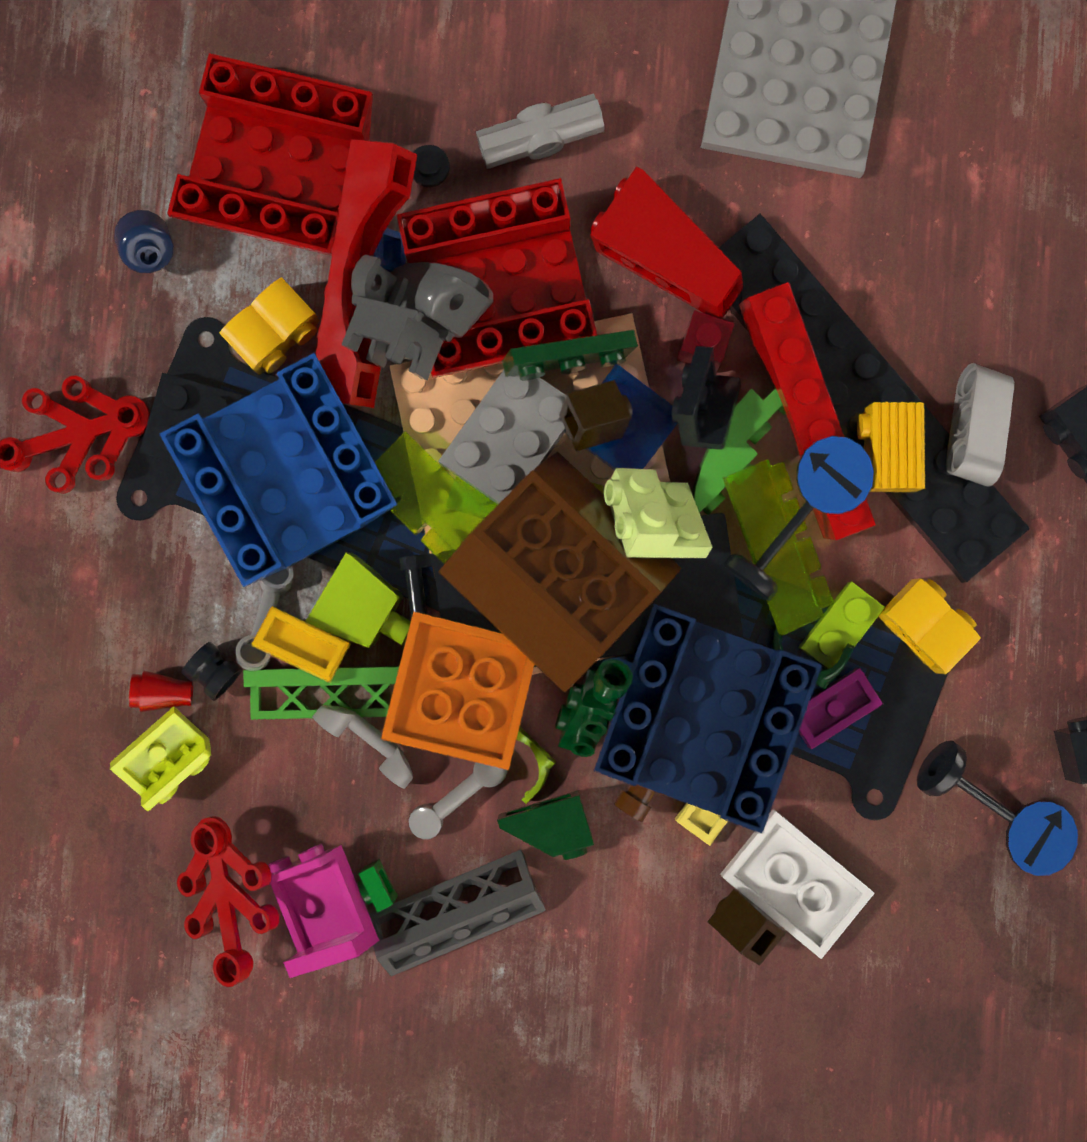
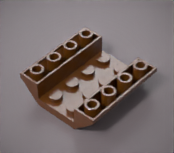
M556 452L534 468L470 532L439 570V574L565 693L651 604L682 568L671 558L627 557L621 539L616 536L615 520L610 506L605 502L604 494L559 452Z

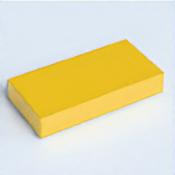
M271 606L252 642L253 647L328 683H331L350 646L349 642Z

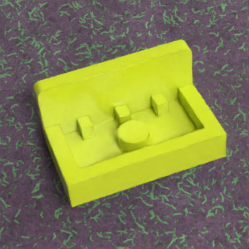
M173 706L110 762V770L141 796V806L149 811L157 803L164 804L170 800L183 780L189 775L195 776L207 766L211 756L210 740Z

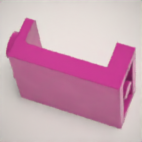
M320 844L299 853L300 860L291 862L290 857L287 856L268 864L272 873L269 885L273 889L297 950L295 955L283 962L289 978L356 958L379 941L342 845L324 850L323 845Z

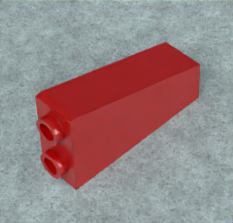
M637 166L629 178L624 177L619 182L614 192V200L606 212L602 211L597 215L592 224L590 236L596 252L705 314L723 319L743 289L741 271L643 169Z

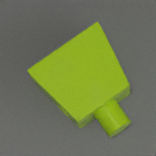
M345 553L305 621L328 633L368 648L376 644L381 634L403 645L407 639L411 623L410 620L395 612L403 599V594L354 553Z

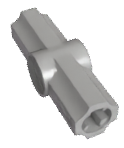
M593 93L553 107L548 103L532 105L522 110L516 119L476 131V137L487 169L527 156L530 159L549 157L559 152L564 147V144L604 132L605 126L598 99H596Z

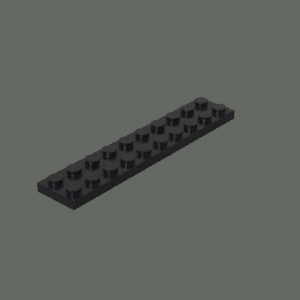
M761 213L719 247L742 273L743 289L729 310L747 331L748 329L739 303L750 296L789 282L844 437L860 444L864 449V439H859L857 435V421L859 414L864 413V408L873 402H921ZM924 405L925 489L917 492L885 493L956 577L964 583L973 578L1030 528L993 485L987 487L947 472L946 458L950 434Z

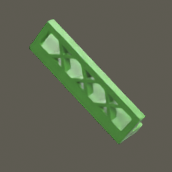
M399 666L338 667L331 683L299 668L243 670L244 687H250L251 720L312 718L318 709H309L298 698L308 686H320L330 696L323 705H331L335 701L341 707L353 710L361 717H387L390 704L381 694L391 684H395ZM384 684L377 692L370 686ZM331 685H342L336 692L329 687ZM349 685H362L372 695L362 708H351L339 697ZM287 686L300 687L293 693ZM261 687H278L289 698L278 710H262ZM377 700L384 708L369 707ZM292 702L300 708V710L286 709Z

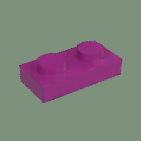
M860 668L853 669L828 685L826 689L823 688L811 696L799 729V734L808 748L813 749L883 704Z

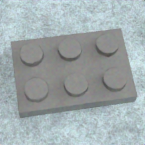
M503 370L438 461L439 464L499 504L534 468L547 459L566 432L559 416L566 395L540 377L523 381L520 380L519 375L505 377Z

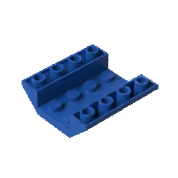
M315 353L278 371L276 374L279 380L206 418L196 414L160 433L164 444L243 587L289 568L358 531L397 506L394 497Z

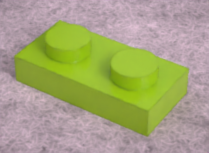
M852 581L848 582L798 648L821 664L826 670L832 668L839 661L842 650L849 643L855 647L885 607Z

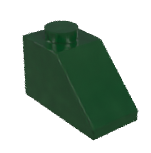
M578 790L498 814L497 822L500 829L551 857L562 855L563 860L574 859L588 853L586 847L594 845Z

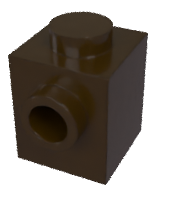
M615 380L567 393L559 416L575 451H580L623 438L632 418V407L628 397L625 394H621Z
M733 889L727 897L718 903L714 914L707 921L740 954L759 966L787 933L764 911L736 889Z

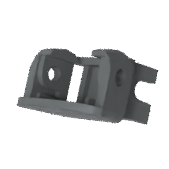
M363 255L356 263L352 272L351 289L353 295L351 303L357 307L341 345L357 352L364 337L372 339L366 360L382 368H385L388 359L397 364H401L403 358L411 360L409 372L428 381L443 341L450 342L453 337L462 338L493 303V292L478 277L455 267L437 263L415 262L401 265L390 273L380 266L382 261L380 258Z

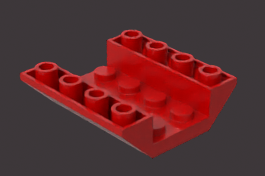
M209 53L199 89V95L207 106L190 174L189 176L177 174L167 215L172 218L332 256L331 248L335 240L339 216L338 206L342 198L346 173L345 163L349 155L351 139L369 141L372 92Z
M561 178L396 214L408 263H437L470 272L484 281L493 292V303L462 338L453 337L450 342L443 341L431 371L432 378L500 364L510 349L597 336L590 301L585 296L570 232V214Z

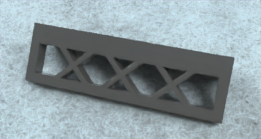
M520 849L400 900L380 912L374 911L370 913L369 916L379 938V941L373 945L376 959L390 976H394L546 911V908L533 882L525 856ZM518 866L522 881L508 887L497 884L502 872ZM472 885L482 888L475 901L468 904L457 901L465 888ZM434 901L444 904L437 917L428 921L419 918L425 905ZM394 918L404 920L397 934L383 939L380 924Z

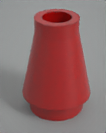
M145 670L142 674H132L129 688V707L139 708L140 712L172 708L173 706H192L194 683Z

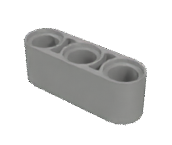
M975 363L969 364L963 370L956 387L947 450L946 470L949 474L987 487L992 486L1000 477L1006 457L1014 393L1013 377Z

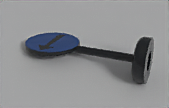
M830 436L817 440L808 447L798 462L796 474L800 494L806 502L755 564L744 556L735 553L730 555L723 565L747 587L764 599L771 601L776 595L778 587L775 581L763 570L811 511L815 508L822 513L841 514L854 510L866 499L872 488L874 470L870 457L862 446L846 437Z
M945 741L928 754L918 771L917 787L929 796H941L949 792L956 785L1010 822L1006 830V848L1011 860L1021 870L1035 876L1051 875L1062 870L1073 858L1078 844V830L1073 817L1064 807L1050 801H1033L1022 806L1014 813L962 777L967 764V755L960 745L954 741Z

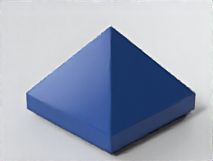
M386 228L373 257L380 258L382 260L380 266L388 272H392L395 268L406 264V256L400 232Z

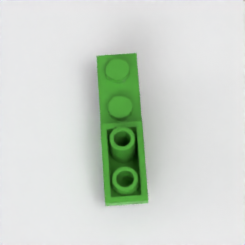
M751 388L735 407L725 448L722 450L707 448L691 491L699 513L703 510L709 515L726 498L721 491L731 481L738 486L755 469L750 462L758 453L746 441L749 439L755 445L772 428L767 420L777 410L783 416L786 414L776 388L764 400Z

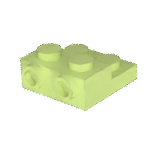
M615 469L612 478L605 484L604 499L611 508L615 520V533L621 539L627 557L706 558L712 545L688 483L660 482L656 470Z

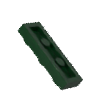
M629 330L513 348L504 357L502 363L505 377L519 375L520 380H532L544 376L547 370L560 368L561 374H569L585 369V364L600 362L601 367L620 365L626 362V357L638 347L635 331Z

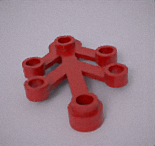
M69 376L62 384L63 395L76 403L87 402L107 414L89 420L53 401L47 392L38 388H31L22 397L23 407L28 412L35 415H46L67 427L24 441L13 437L0 440V468L11 472H22L30 466L34 456L71 445L60 466L49 470L45 477V483L51 491L66 494L74 488L76 483L75 476L96 437L110 433L101 454L91 456L85 464V471L90 478L98 481H107L114 475V464L128 438L140 436L146 430L151 412L143 400L135 396H123L114 400L91 388L87 380L79 376ZM81 383V393L73 396L71 392L73 385ZM41 395L43 402L39 408L34 409L32 401L34 397ZM128 409H132L134 412L132 421L124 423L122 419L123 413ZM12 446L14 456L11 460L6 461L4 457L5 451L8 447ZM100 461H104L106 464L105 472L97 475L95 473V465ZM63 473L66 477V482L62 487L58 488L55 484V479L59 474Z
M211 816L202 819L191 833V845L195 854L186 871L178 876L177 887L179 892L185 897L194 896L205 890L194 912L189 914L184 921L185 931L192 939L201 938L212 932L214 927L212 914L217 907L224 952L218 954L214 959L213 972L221 985L232 987L245 981L250 976L254 965L251 954L241 947L235 908L249 920L251 928L258 934H264L275 929L279 924V913L270 904L260 906L229 876L227 864L242 876L244 886L251 891L268 886L272 879L270 867L262 861L252 863L232 844V834L227 823L219 817ZM209 865L212 879L206 888L204 872ZM255 871L258 874L259 881L255 877ZM262 914L266 919V923L263 921Z

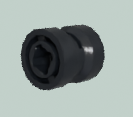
M212 642L204 644L182 669V674L191 682L198 681L204 687V693L213 701L222 696L242 672V668L234 661H224V658L220 656V649Z

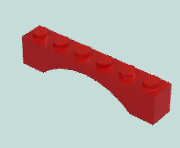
M351 139L349 155L345 163L346 173L342 198L338 206L339 216L335 240L331 248L332 259L328 283L324 291L325 301L321 326L317 334L316 357L340 401L345 404L372 408L375 406L381 367L366 360L371 339L364 337L357 352L351 351L341 344L357 307L351 303L353 295L351 277L354 267L363 255H374L387 226L397 211L410 198L417 154L394 143Z
M789 282L750 296L739 303L752 343L759 353L783 404L800 458L804 451L817 440L830 436L844 437ZM867 498L854 510L841 514L822 513L815 508L813 509L824 539L837 541L876 526Z

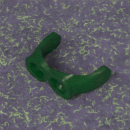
M786 613L780 619L774 632L773 650L784 651L782 646L783 634L787 626H789L791 616ZM848 643L842 650L839 661L832 668L819 673L816 685L824 689L827 688L829 682L846 666L854 650V645Z

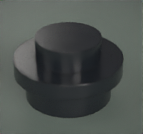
M423 145L414 150L413 153L417 154L413 180L424 187H435L444 182L450 170L449 159L446 153L435 145Z

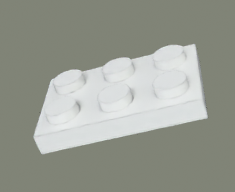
M774 809L769 814L763 834L755 831L720 874L820 959L824 957L874 895L871 889Z

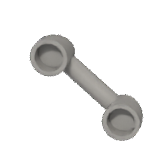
M292 566L259 580L261 589L264 592L252 633L242 638L236 647L238 664L246 670H261L270 662L271 655L253 647L252 642L271 606L277 608L279 597L290 589L293 582Z
M323 705L314 713L312 718L333 736L339 737L346 728H349L385 756L386 759L379 767V770L394 784L405 789L412 781L413 773L401 747L394 742L382 740V733L355 711L340 706Z
M475 762L474 773L435 805L422 804L413 810L409 818L411 832L421 839L436 837L442 828L445 817L483 786L494 787L500 784L506 777L508 770Z

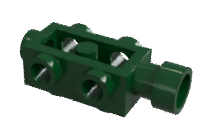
M616 659L606 660L601 663L597 671L588 669L580 684L574 683L571 686L566 705H561L556 719L555 729L561 730L558 747L570 750L575 755L581 757H590L595 754L596 745L600 738L607 733L608 725L615 714L617 699L624 696L633 680L632 672L625 663Z

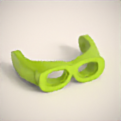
M519 726L516 740L531 748L539 767V777L536 784L526 791L521 799L527 804L543 787L550 769L556 764V761Z

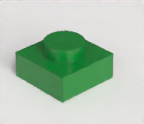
M380 859L364 866L359 872L361 880L357 882L364 901L368 905L373 903L377 912L392 906L398 895Z

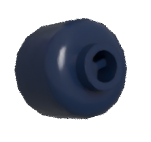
M135 210L119 219L115 227L114 240L122 262L129 269L138 273H153L160 271L169 264L173 257L174 244L166 222L159 215L148 210Z

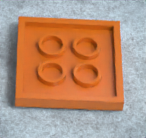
M413 612L381 739L509 770L534 663L502 633Z

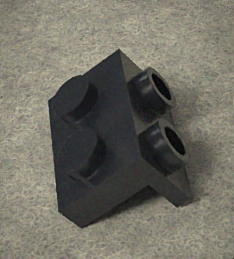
M696 346L692 362L685 363L683 368L682 387L684 389L682 396H676L674 399L672 421L678 422L682 445L722 450L725 448L741 388V380L739 377L716 375L713 347Z

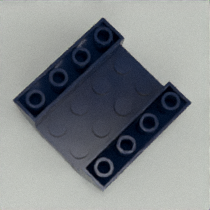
M654 604L630 669L633 675L632 683L624 696L619 699L594 771L635 787L637 784L715 813L721 819L763 834L822 665L782 650L770 649L696 622V619Z

